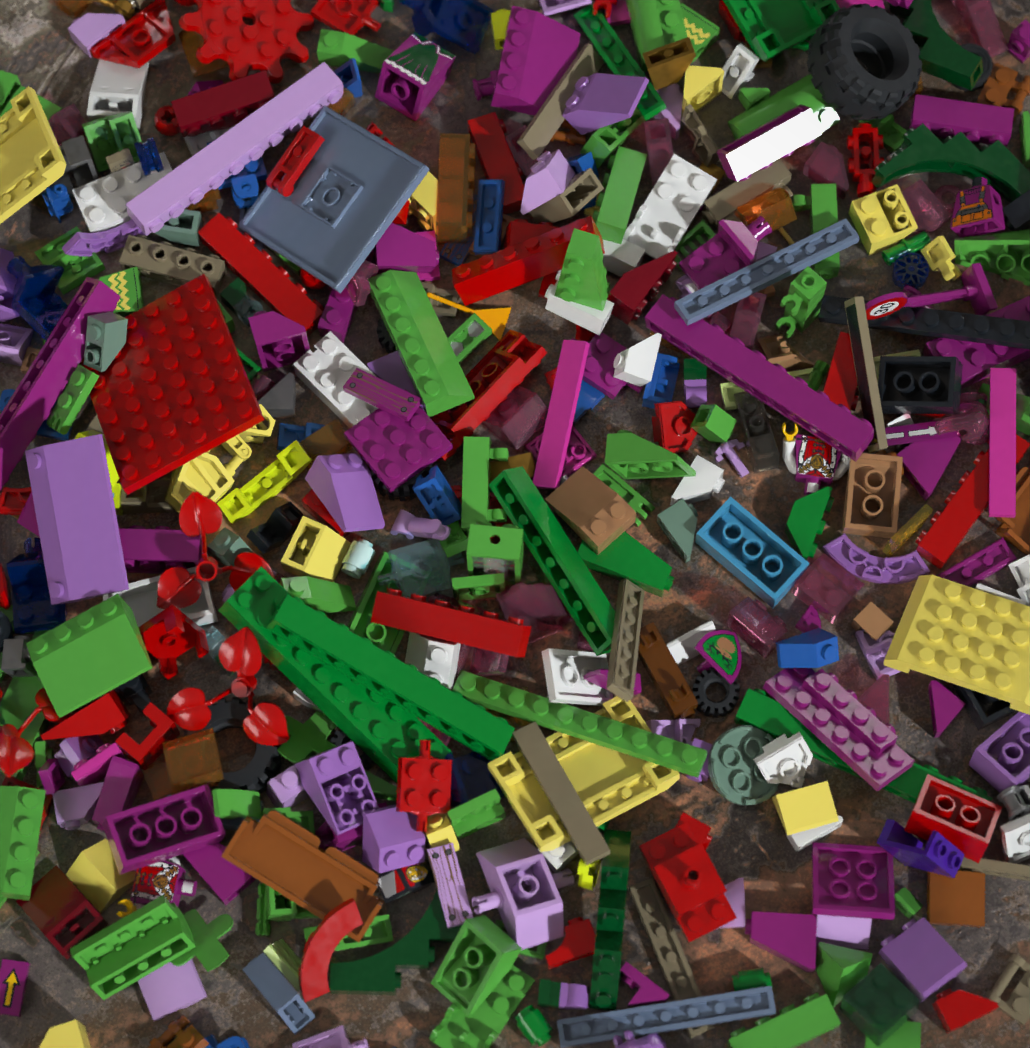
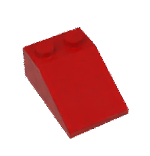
M115 689L78 710L71 717L51 727L41 737L43 740L98 735L104 734L107 731L113 734L128 723L126 719L131 714Z

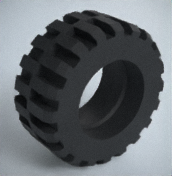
M225 697L217 701L218 703L208 706L211 711V720L206 727L198 731H189L183 728L184 736H181L179 741L181 747L179 755L183 768L195 787L208 784L212 796V790L215 789L248 790L261 794L266 790L265 785L268 781L275 777L276 770H280L282 764L280 758L282 755L277 749L281 744L268 746L255 742V755L251 762L241 770L220 772L213 768L207 758V747L211 739L220 731L228 728L244 729L243 721L247 716L251 715L248 712V701L242 702L241 698L233 697L232 701H226Z

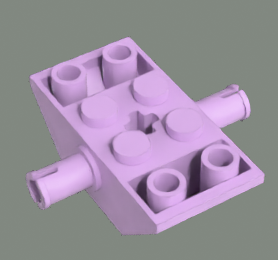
M525 838L476 853L491 893L472 898V907L478 906V908L474 909L476 914L498 908L509 937L522 948L521 950L564 936L563 902L557 889L574 884V876H567L572 873L570 869L567 868L551 874L543 853L538 851Z

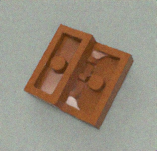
M927 871L928 923L944 926L985 927V873L957 871L955 878Z

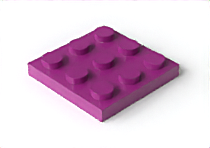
M420 406L409 422L378 408L344 432L348 442L390 492H393L453 449L452 443Z
M813 842L812 914L894 920L893 855L883 847Z

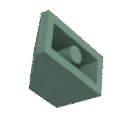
M184 209L180 216L169 219L155 234L174 243L199 246L200 239L197 232L203 227L201 213Z
M681 499L659 513L656 523L684 562L687 563L691 557L698 513L691 503L687 505L684 499Z
M226 527L207 546V554L226 566H234L235 557L239 553L253 552L240 536Z

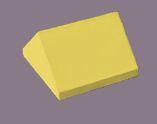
M689 65L685 72L681 118L685 106L691 104L695 112H698L722 93L724 70L722 68Z
M828 781L772 796L773 804L787 836L839 821Z
M107 839L83 850L66 873V876L100 913L104 912L134 884L136 875L135 870L119 874Z

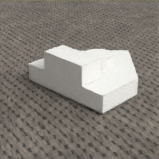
M800 732L790 738L783 734L763 746L764 753L754 758V761L767 783L789 784L792 787L802 788L805 780L804 774L807 766L811 763L813 754Z

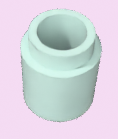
M364 539L352 541L342 561L343 567L341 570L353 578L360 579L361 575L366 573L376 553L372 549L373 544Z

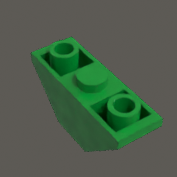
M829 486L795 500L786 524L785 533L793 549L806 561L808 557H814L818 546L817 543H814L816 534L822 535L826 524L822 517L825 511L830 512L835 499L830 496L833 488Z

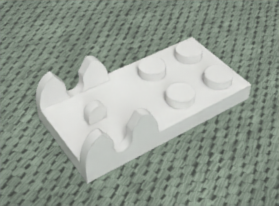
M674 154L646 201L639 208L632 224L626 229L623 239L645 249L644 254L654 260L674 251L717 179Z

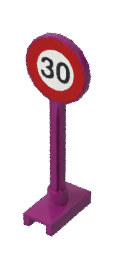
M975 263L970 265L960 276L964 285L961 289L915 295L909 298L904 292H893L867 302L865 309L867 320H873L890 315L903 307H918L957 300H970L976 315L986 316L987 312L996 310L998 306L981 263Z

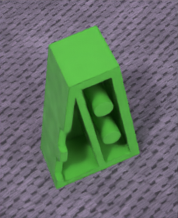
M574 228L554 296L564 301H572L603 311L610 291V283L606 279L607 270L603 266L602 260L604 256L598 235Z

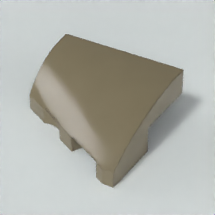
M173 470L128 495L121 488L120 504L123 513L175 512V509L165 501Z

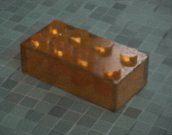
M440 133L436 216L438 246H444L445 244H468V237H473V192H475L474 169L476 168L475 143L470 142V134Z

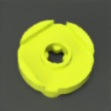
M580 859L577 873L579 875L578 887L593 891L599 875L600 859L587 866L583 859Z

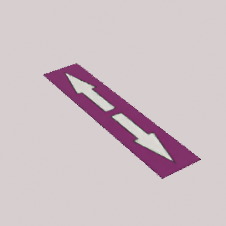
M954 419L885 428L888 446L957 437Z

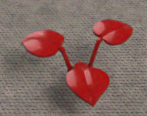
M197 491L192 492L184 500L179 513V524L184 534L188 537H196L201 534L202 558L198 561L196 573H193L191 576L186 568L180 566L168 568L162 573L159 578L157 607L160 609H166L172 604L178 609L194 604L202 593V586L198 581L194 580L195 578L207 582L213 580L217 573L222 574V572L231 570L229 583L234 591H237L262 566L275 579L270 565L263 557L256 553H239L235 557L234 566L228 565L221 568L218 567V563L213 557L207 555L206 533H214L220 528L223 515L215 501Z
M248 626L243 627L237 633L228 637L219 649V660L223 667L231 672L237 671L238 677L232 681L231 687L208 701H205V694L200 688H184L173 696L167 707L168 717L177 725L189 731H198L206 727L211 720V711L208 706L233 693L238 698L248 697V712L251 715L244 719L243 728L251 740L258 744L274 746L286 743L290 739L287 720L279 706L272 702H261L253 709V697L255 694L252 691L257 686V680L254 675L260 670L262 665V653L255 635Z
M0 688V699H1V698H2V695H3V692H2V690H1V688ZM45 688L40 689L35 696V702L39 707L35 708L18 730L11 724L0 726V769L9 778L32 761L34 757L33 747L27 740L20 738V736L39 712L42 711L44 717L49 721L61 722L77 713L78 709L60 718Z

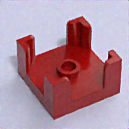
M173 604L138 627L146 650L158 659L160 673L168 680L178 673L176 658L193 646L196 647L197 657L199 658L209 653L205 630Z
M152 702L145 707L143 713L151 719L149 723L154 729L146 736L143 742L139 745L126 733H122L115 741L122 749L121 752L133 763L138 764L145 773L181 734L175 722Z

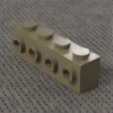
M128 235L119 260L122 270L138 267L140 276L176 286H182L205 274L216 297L226 273L224 260L219 256L213 254L205 256L198 254L196 250L191 248H184L183 250L165 241L160 243L154 242L144 235H137V237Z

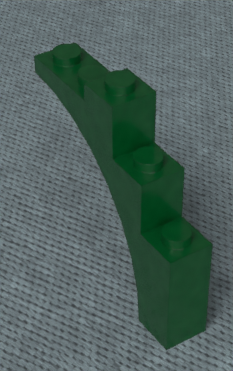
M913 0L908 9L901 6H893L889 3L890 13L905 18L902 25L910 30L914 43L919 47V60L922 62V72L972 90L983 73L982 57L965 50L949 37L940 26L933 12L931 0Z
M924 124L916 129L914 127L910 128L902 136L904 141L900 148L893 154L889 162L884 160L875 168L876 174L871 181L879 189L894 179L921 172H947L970 179L984 177L987 179V185L993 187L1010 203L1030 190L1029 170L999 140L992 145L987 143L978 150L962 132H959L954 137L949 135L941 142Z
M605 829L604 840L610 849V854L602 858L589 1008L616 1011L631 832Z
M436 889L434 898L421 920L406 936L393 946L367 958L352 962L331 963V994L396 996V988H401L402 972H397V969H429V962L435 961V946H430V943H453L462 927L460 925L448 929L438 890Z

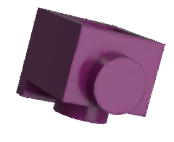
M1026 19L1012 31L1008 43L1004 46L1021 63L1030 57V23Z

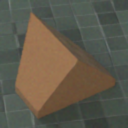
M782 334L757 339L759 350L766 357V360L773 365L777 363L783 366L787 372L814 366L813 363L786 342Z

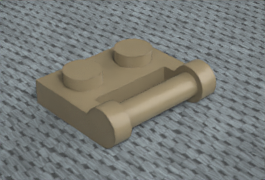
M1012 953L1008 958V965L991 991L987 990L983 997L997 1002L999 1006L997 1009L1024 1026L1030 1018V964L1021 956ZM1020 969L1024 972V975L1005 1002L1000 996L1016 971Z

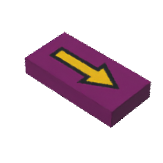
M2 959L0 969V1015L21 1016L30 969L29 962Z

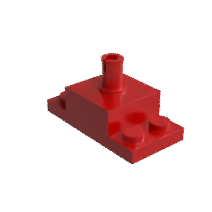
M687 822L638 847L688 943L737 918L725 896L727 890L703 844L697 843Z

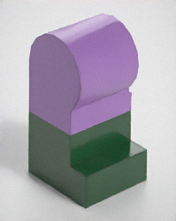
M684 359L683 387L685 404L688 408H699L700 405L707 404V366L696 359Z
M540 979L538 1007L567 1010H585L588 1008L589 986Z

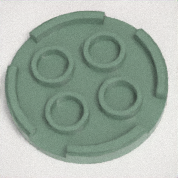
M744 725L726 730L715 740L708 757V772L713 786L723 798L737 805H755L768 800L778 790L779 783H767L754 761V758L764 753L762 747L775 740L769 733L767 734L756 727Z

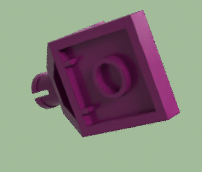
M759 216L747 226L742 222L722 219L718 222V233L680 261L679 267L698 289L704 288L755 263L758 242L767 234H770L772 229L768 222L763 223L765 219L762 216Z

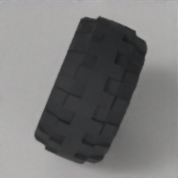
M869 4L851 5L847 9L843 7L833 13L817 28L815 35L810 40L807 52L808 72H811L813 77L811 81L815 89H818L822 94L821 98L828 105L834 106L840 114L844 116L848 114L851 115L852 119L861 121L884 118L901 107L915 93L920 80V73L922 72V62L919 60L920 51L918 45L912 39L913 35L910 30L905 28L900 23L901 20L894 14L890 15L885 12L884 8L878 6L871 7ZM856 57L865 65L868 72L860 65Z

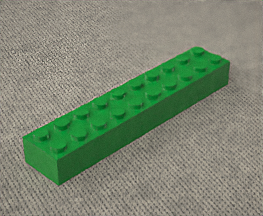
M262 566L218 610L238 630L248 626L255 635L261 652L396 784L398 758L419 756L420 740H431L430 756L444 760L451 753V750L416 716L267 630L266 627L278 604L287 594H290Z

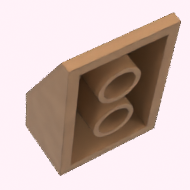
M862 453L856 462L850 458L842 534L891 538L897 532L903 457Z
M583 466L545 498V502L597 555L636 521V512L618 493Z

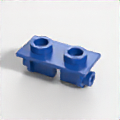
M56 184L46 188L42 196L51 217L56 215L60 224L62 222L59 216L70 213L73 210V203L66 186Z

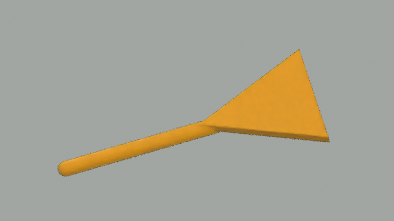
M430 292L426 293L431 299L470 314L475 313L492 329V334L499 341L501 340L512 307L473 310Z

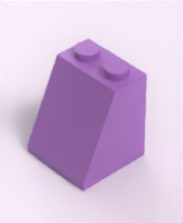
M924 917L919 921L913 918L902 927L904 932L898 937L892 934L880 944L883 948L878 952L918 1005L959 975L968 966Z

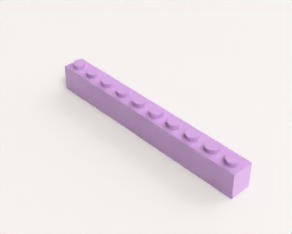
M323 62L126 203L128 215L146 236L151 232L159 231L169 219L180 216L187 206L192 203H198L205 193L211 189L219 188L230 175L238 174L248 162L259 159L269 147L277 146L287 134L298 131L305 121L317 117L324 106L338 102L344 94L343 82Z

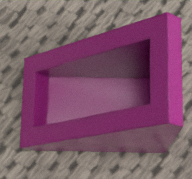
M932 680L928 685L933 735L934 738H938L960 713L965 703L938 681Z

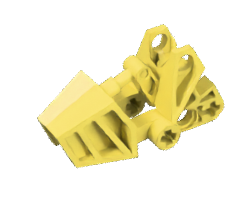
M259 404L263 417L269 423L268 429L263 422L257 424L260 430L255 425L222 443L221 445L233 456L228 464L222 465L216 456L209 454V450L173 470L165 501L178 513H180L184 500L195 491L217 502L235 482L232 478L235 470L251 456V448L245 442L263 443L265 436H271L275 420L261 404Z

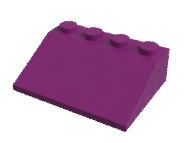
M512 5L491 106L535 116L576 58L581 33L537 11Z

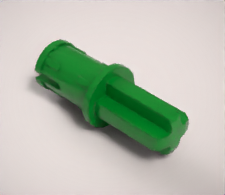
M921 232L907 240H900L899 244L882 251L883 260L890 266L899 261V259H903V255L910 258L908 255L910 254L912 257V253L924 248L931 242L928 233Z

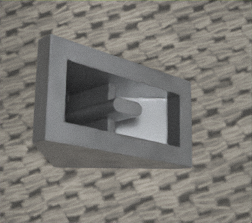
M289 372L258 401V404H261L272 417H295L296 382L294 375Z

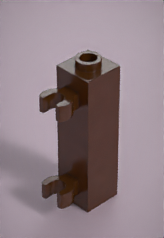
M652 622L640 630L638 656L673 720L679 718L682 720L688 719L695 714L694 710L697 709L698 702L657 627Z

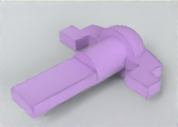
M737 439L722 442L714 452L716 463L724 459L722 456L724 453L741 478L749 474V471L733 449V447H736L740 450L745 446L744 443H739Z

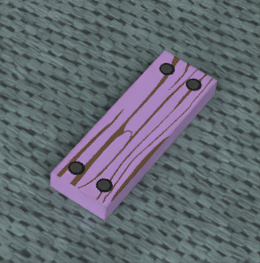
M450 843L427 849L447 927L449 929L463 925L465 920L473 918L454 845Z

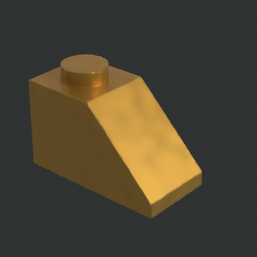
M690 37L643 53L655 90L679 82L696 56Z

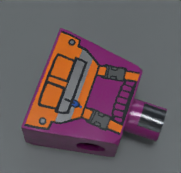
M984 177L973 178L971 189L962 190L957 193L950 228L960 238L978 236L1005 229L1001 197L993 187L987 185V179Z

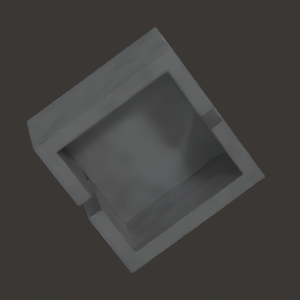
M83 135L70 138L62 142V146H59L67 165L63 176L49 186L51 187L56 184L65 185L69 197L74 196L68 173L73 172L78 187L99 179Z

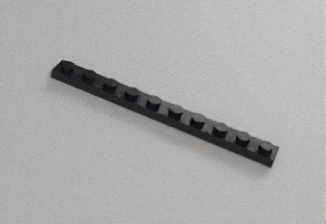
M824 295L818 316L819 321L848 325L844 302L851 298ZM903 307L882 318L867 320L868 328L1030 349V321L922 307Z

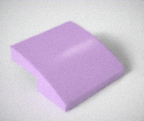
M192 959L182 966H174L169 962L138 980L153 1021L160 1020L179 1009L187 1008L207 997Z

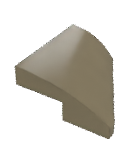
M692 105L685 106L681 121L685 124L683 130L695 142L691 152L708 168L710 165L720 161L716 152L719 148L709 135Z

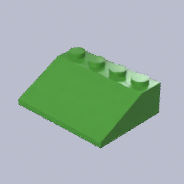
M119 594L110 597L26 643L36 672L60 718L153 668L133 611Z
M0 786V897L30 901L46 790L19 786Z

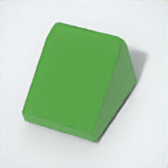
M741 88L738 99L747 111L769 98L770 90L769 88Z
M905 887L894 895L895 906L907 919H911L923 907Z

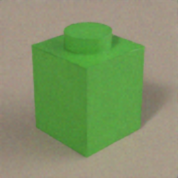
M716 404L700 405L690 427L711 443L727 442L733 434V428L737 420Z

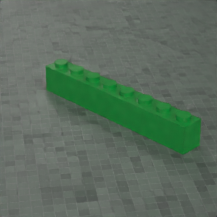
M524 467L503 470L489 484V487L513 525L518 526V529H523L525 544L596 656L611 652L615 619L614 608Z

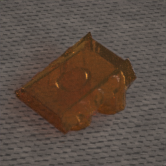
M213 728L163 743V751L173 794L206 784L209 787L215 786L220 780L224 779L218 743Z

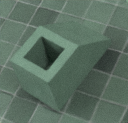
M113 312L88 316L84 365L100 372H104L126 343L127 318Z

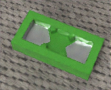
M475 313L448 337V341L459 364L492 334V329Z

